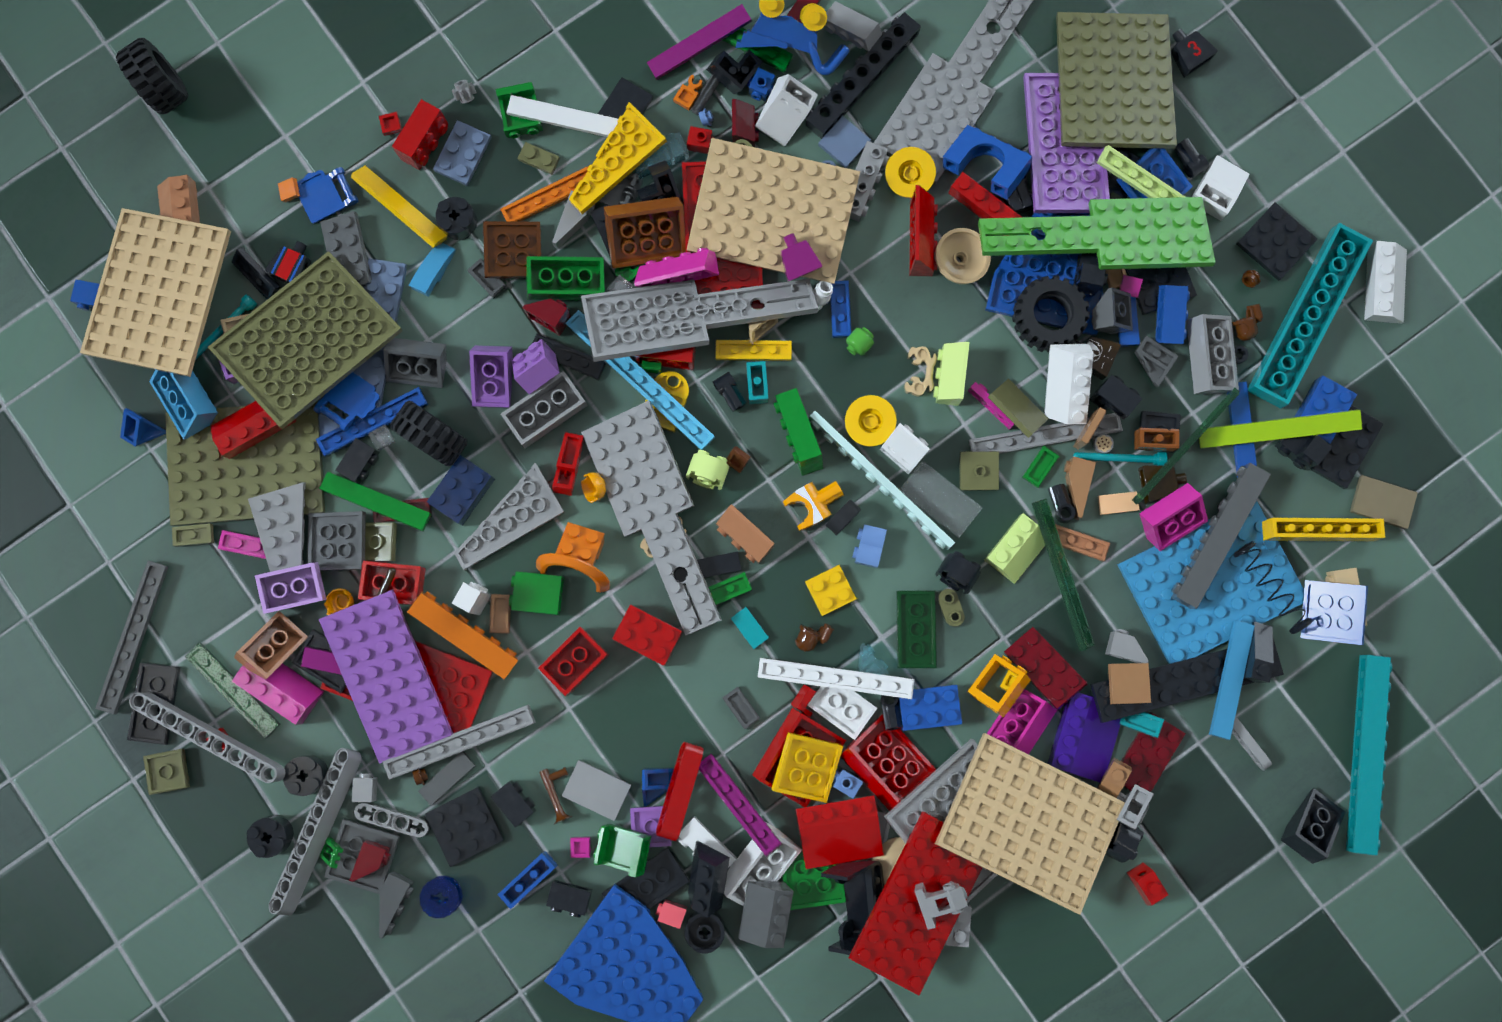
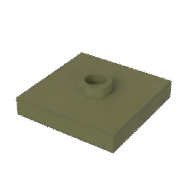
M960 451V490H999V451Z
M366 523L365 561H395L397 523Z
M184 748L143 756L149 795L190 787Z

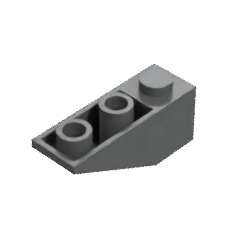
M395 871L388 874L380 890L379 938L381 939L387 936V934L390 935L396 925L393 923L396 917H400L405 908L403 906L405 899H409L414 891L412 887L414 881Z

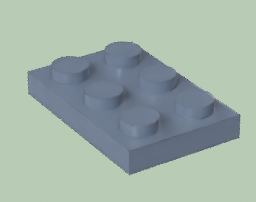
M457 120L433 168L434 172L468 186L492 138L491 135Z

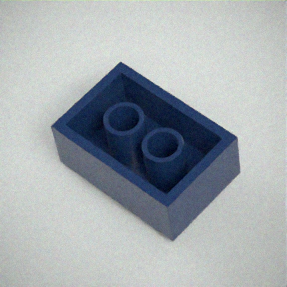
M460 455L427 503L463 526L495 481V478Z

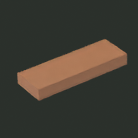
M1057 524L1054 525L1049 540L1050 544L1102 562L1105 561L1110 546L1109 542Z

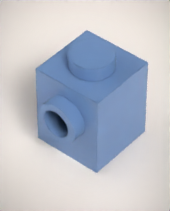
M841 769L840 772L836 771L832 786L854 799L863 781Z

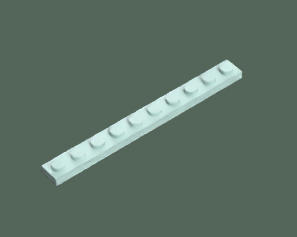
M816 411L810 415L811 426L817 431L820 429L825 434L824 438L832 444L834 442L839 447L837 450L844 457L849 456L853 460L851 463L858 470L862 469L866 472V478L872 483L876 482L880 486L879 490L884 495H890L894 499L893 503L899 509L904 508L908 512L907 516L913 522L918 521L922 525L921 529L928 536L931 534L935 537L936 544L942 549L946 548L948 550L955 542Z

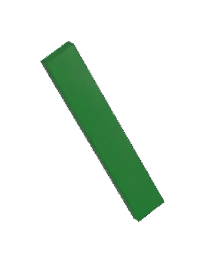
M327 472L319 488L326 493L423 532L432 515L425 510L330 472Z

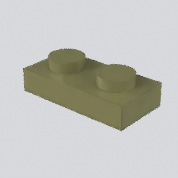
M525 142L518 160L553 175L560 157Z
M213 524L172 527L173 546L180 547L214 543Z

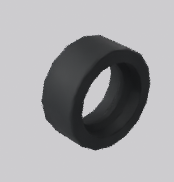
M850 499L829 520L826 526L835 535H838L861 509Z

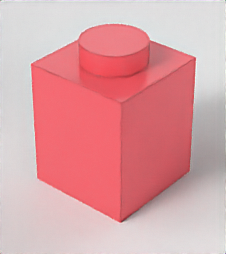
M665 899L663 904L659 903L656 915H659L658 921L680 929L687 906Z

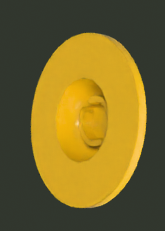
M917 147L902 148L896 151L887 162L885 169L886 181L891 190L897 195L912 198L916 185H920L926 191L933 185L936 177L935 163L932 157L923 149Z
M867 395L860 397L849 406L846 412V430L855 442L863 446L872 447L885 443L896 428V413L892 405L879 396Z

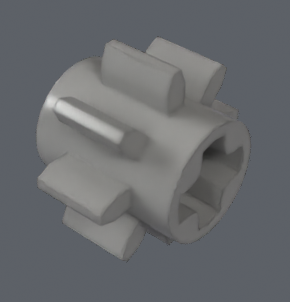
M460 80L454 84L455 89H452V93L456 101L460 100L461 103H468L474 99L473 94L476 93L472 82L468 83L467 80Z

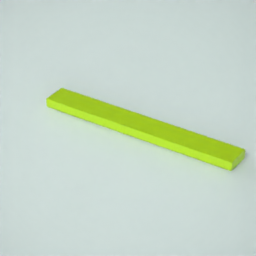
M1361 410L1198 429L1200 448L1362 430Z

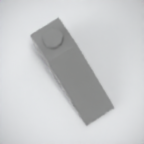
M573 191L570 192L552 241L556 249H559L589 220L590 212L596 208V205H593L582 215L569 201Z

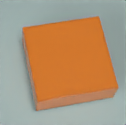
M292 177L278 183L281 201L288 202L300 197L296 178Z

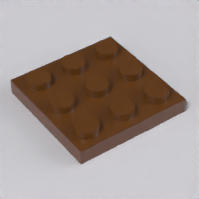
M483 221L485 278H526L527 256H541L540 222Z

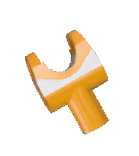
M836 481L819 491L813 482H810L786 498L783 504L785 507L796 503L805 505L808 510V516L804 519V522L797 526L799 531L830 517L832 514L827 505L841 498L844 494Z

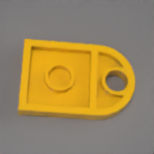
M673 371L659 374L654 380L685 407L689 396V387L686 379L681 374ZM671 377H676L679 383L677 386L672 387L668 384V380ZM653 406L661 427L675 433L676 427Z

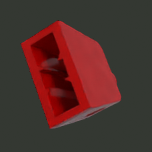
M1142 862L1126 872L1147 906H1152L1168 896L1156 873L1145 863Z

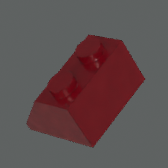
M732 99L733 143L744 139L755 147V142H759V130H755L758 112H755L754 105L738 99Z
M553 299L526 304L522 308L528 318L561 336L566 328V322L571 318L567 305L558 299L557 301Z

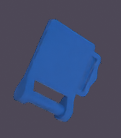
M342 167L334 169L328 175H325L322 170L308 173L297 182L300 193L299 198L311 223L315 224L359 202L357 196L353 195ZM333 179H338L347 197L346 200L342 201Z
M352 372L324 395L315 405L314 411L318 414L322 413L340 425L342 430L347 431L357 416L361 419H366L370 413L375 411L380 396L375 392V386ZM329 402L349 416L343 419L325 406Z

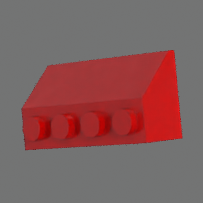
M257 401L211 425L212 439L221 456L228 459L282 430ZM294 419V420H293L291 423H289L286 427H288L289 425H291V424L297 422V420Z

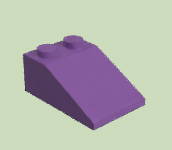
M475 345L469 351L472 406L510 408L513 373L512 347Z

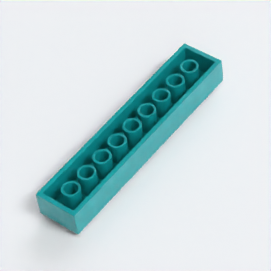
M1341 223L1330 229L1248 387V392L1280 409L1289 405L1373 242L1372 239Z

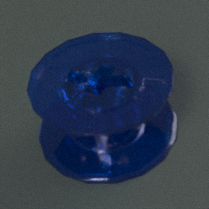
M438 876L427 882L422 888L420 905L428 916L445 918L455 912L460 906L463 898L462 888L454 878ZM442 893V896H443V897H448V898H445L444 900L441 901V898H440V897H435L434 895H438V894Z

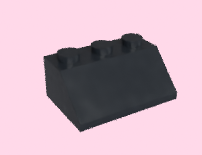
M696 841L688 895L691 908L708 918L722 908L730 857L700 841Z

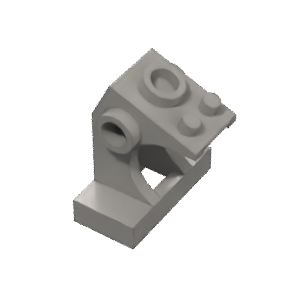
M1136 784L1129 796L1120 792L1117 799L1125 802L1117 821L1136 830L1137 826L1141 825L1154 794Z
M950 881L942 886L943 890L931 893L926 892L924 883L915 885V894L928 930L936 928L935 917L948 913L958 914L963 911L964 907L968 906L966 902L968 898L967 893L959 883L956 884ZM947 897L949 905L938 908L936 900Z

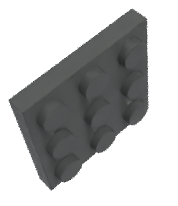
M366 512L309 513L308 563L318 562L320 571L362 570V563L365 561Z
M343 819L335 841L343 848V852H338L341 858L339 861L335 860L338 864L337 868L327 866L324 877L380 894V890L388 876L400 836ZM370 840L390 847L389 854H391L387 865L353 882L349 881L363 842Z

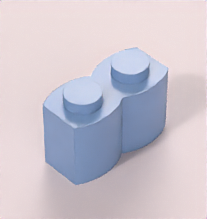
M865 524L863 529L859 528L857 539L860 540L859 547L854 548L852 558L856 559V564L878 568L886 529Z

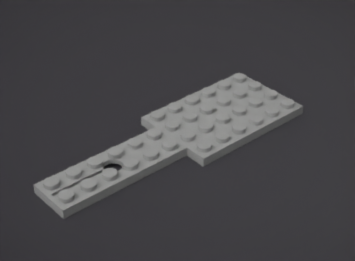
M989 0L949 62L932 53L874 143L887 148L889 156L905 147L923 149L932 157L935 163L936 177L934 183L937 184L946 170L943 168V155L967 125L974 127L996 91L981 83V81L1034 0ZM990 22H996L1000 26V32L990 34L987 31L986 25Z
M809 279L698 294L695 281L688 280L581 296L594 362L709 345L707 329L818 312ZM759 300L760 303L765 304V307L756 310L751 307L752 301Z
M648 400L581 432L598 474L606 483V493L624 537L642 530L685 636L721 621L722 619L678 516V513L693 507L694 503L651 401ZM678 567H684L688 572V576L683 582L677 581L674 577V571Z

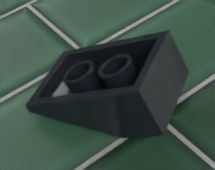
M1313 788L1287 824L1281 841L1312 864L1325 860L1329 856L1346 811Z

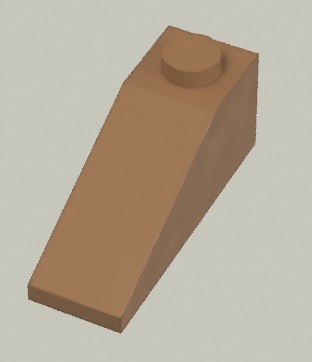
M1072 457L1069 461H1066L1064 467L1071 505L1075 508L1076 512L1074 519L1077 520L1083 517L1096 462L1078 457Z
M1113 758L1097 789L1117 798L1132 772V767Z

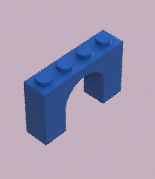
M967 125L943 155V168L959 176L973 158L981 155L996 157L1003 166L991 180V192L1007 200L1030 170L1032 156L1025 151L1013 147L1009 143H1004L996 137L982 132L978 128Z

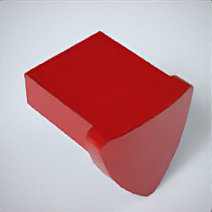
M804 684L791 705L810 718L813 713L807 710L806 707L816 691Z

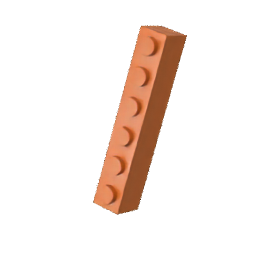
M421 592L407 613L505 679L518 662V658L515 657L517 653L508 647L506 650L500 646L501 642L493 636L489 639L484 635L485 631L477 625L474 627L469 625V620L463 615L459 614L456 616L451 612L453 609L447 604L443 603L441 605L436 602V597L430 592Z

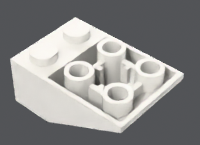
M789 74L778 77L755 127L781 145L786 146L810 112L818 94Z
M1217 155L1192 197H1202L1205 212L1221 221L1229 213L1237 200L1249 173Z
M900 423L880 450L909 475L930 449L927 447L928 443L923 438L919 437L918 439L912 434L914 431L905 424L903 426Z

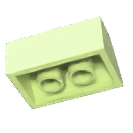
M970 342L947 343L943 345L942 349L938 350L937 360L940 361V368H936L935 379H938V386H934L933 391L936 403L958 406L963 400Z
M1022 513L984 560L1015 584L1050 538L1037 523Z

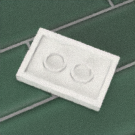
M820 686L808 704L810 708L854 740L877 710V707L855 691Z

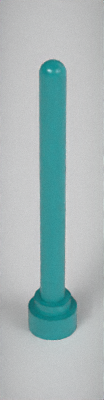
M245 294L241 298L240 306L228 318L241 316L246 310H253L258 304L249 295ZM222 325L199 345L196 359L224 333Z
M1075 452L1073 454V457L1085 460L1153 463L1156 466L1167 465L1166 452H1157V454L1153 455Z

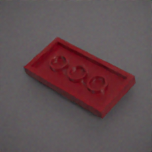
M1034 627L1004 651V654L1016 667L1019 665L1027 671L1026 675L1031 679V683L1057 710L1087 685V682Z
M1152 712L1149 713V714H1151V715H1154V716H1156V717H1159V716H1157L1156 714H1154V713H1152ZM1165 720L1158 739L1138 732L1121 762L1132 767V772L1123 787L1132 791L1136 784L1151 792L1186 733Z

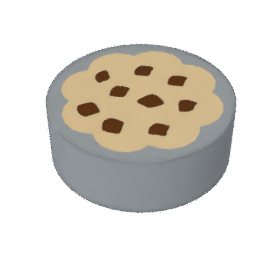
M1107 434L1099 435L1093 442V447L1098 453H1108L1114 446L1113 439Z

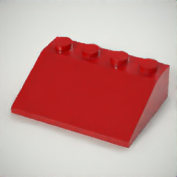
M920 185L915 186L910 201L909 276H932L934 270H937L934 252L938 242L934 241V234H937L938 223L934 222V216H937L938 205L934 204V197Z
M792 708L752 775L760 782L772 788L788 732L837 743L842 746L846 740ZM781 793L803 807H807L811 799Z
M883 714L841 753L843 760L889 811L936 770L900 729L885 730Z
M874 795L795 810L806 869L884 856Z

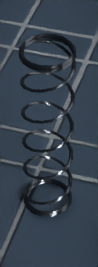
M1254 541L1249 542L1248 544L1238 549L1233 554V556L1236 558L1245 553L1259 550V554L1245 569V572L1251 571L1253 569L1265 565H1270L1269 571L1256 584V587H1259L1272 581L1281 580V585L1267 599V602H1270L1283 596L1292 595L1293 598L1291 602L1278 614V617H1281L1294 611L1303 610V616L1289 630V632L1291 634H1295L1305 629L1313 621L1311 618H1307L1301 621L1305 616V609H1295L1283 613L1293 602L1295 597L1294 594L1289 593L1272 598L1283 585V579H1273L1261 583L1264 580V578L1270 573L1272 569V564H1262L1251 569H1248L1258 559V557L1261 554V549L1250 550L1252 547L1255 546L1256 543H1254Z

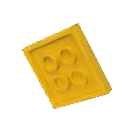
M788 732L771 789L775 792L827 803L843 746Z

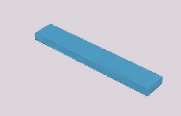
M1238 620L1233 621L1209 735L1227 740L1231 739L1255 625Z

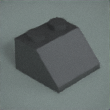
M1108 288L1092 310L1093 317L1091 323L1093 330L1112 335L1133 331L1131 293Z

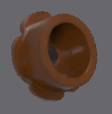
M1247 270L1243 274L1242 282L1245 286L1253 288L1260 284V275L1255 270Z
M421 768L413 770L412 773L416 785H425V781L428 780L426 770Z

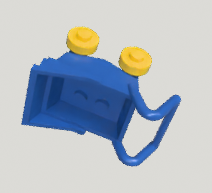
M759 0V8L761 10L759 18L752 29H747V31L743 32L742 39L737 40L735 47L777 46L784 49L787 47L809 53L813 66L822 75L833 73L849 53V48L841 44L828 61L822 64L817 52V32L827 22L826 11L815 3L807 4L800 12V20L802 22L800 23L793 17L779 16L784 9V0Z

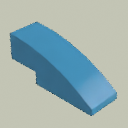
M444 243L432 248L418 268L409 286L413 290L429 297L436 283L440 282L456 249Z

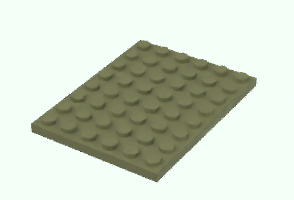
M1057 12L1061 146L1105 147L1109 145L1122 148L1175 149L1177 139L1168 14Z
M328 251L209 345L208 348L276 424L283 429L403 330Z
M316 401L296 418L297 422L231 459L221 456L212 439L211 425L245 406L216 408L218 413L211 425L188 439L182 438L169 414L165 413L170 526L251 520L254 517L248 501L249 498L302 482H306L304 489V515L309 513H325L324 491L319 489L323 482L322 452H320V447L316 441L320 437L319 414L314 411V407L319 401Z

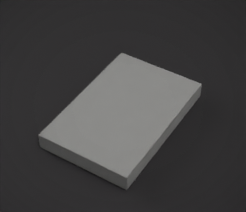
M578 760L562 796L615 821L631 788V784Z

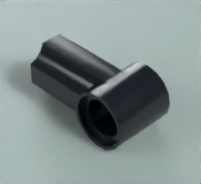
M1188 138L1176 145L1174 151L1183 162L1184 171L1189 178H1194L1209 169L1206 157L1202 154L1199 155Z
M730 372L712 381L716 390L724 397L732 412L741 409L747 404L736 387L737 384Z
M1059 484L1048 488L1057 521L1063 524L1070 522L1076 512L1075 508L1071 505L1065 485ZM1062 509H1066L1069 511V518H1065L1061 515Z
M881 695L880 703L885 730L901 729L902 722L898 697H893L895 700L893 704H887L884 701L886 695Z

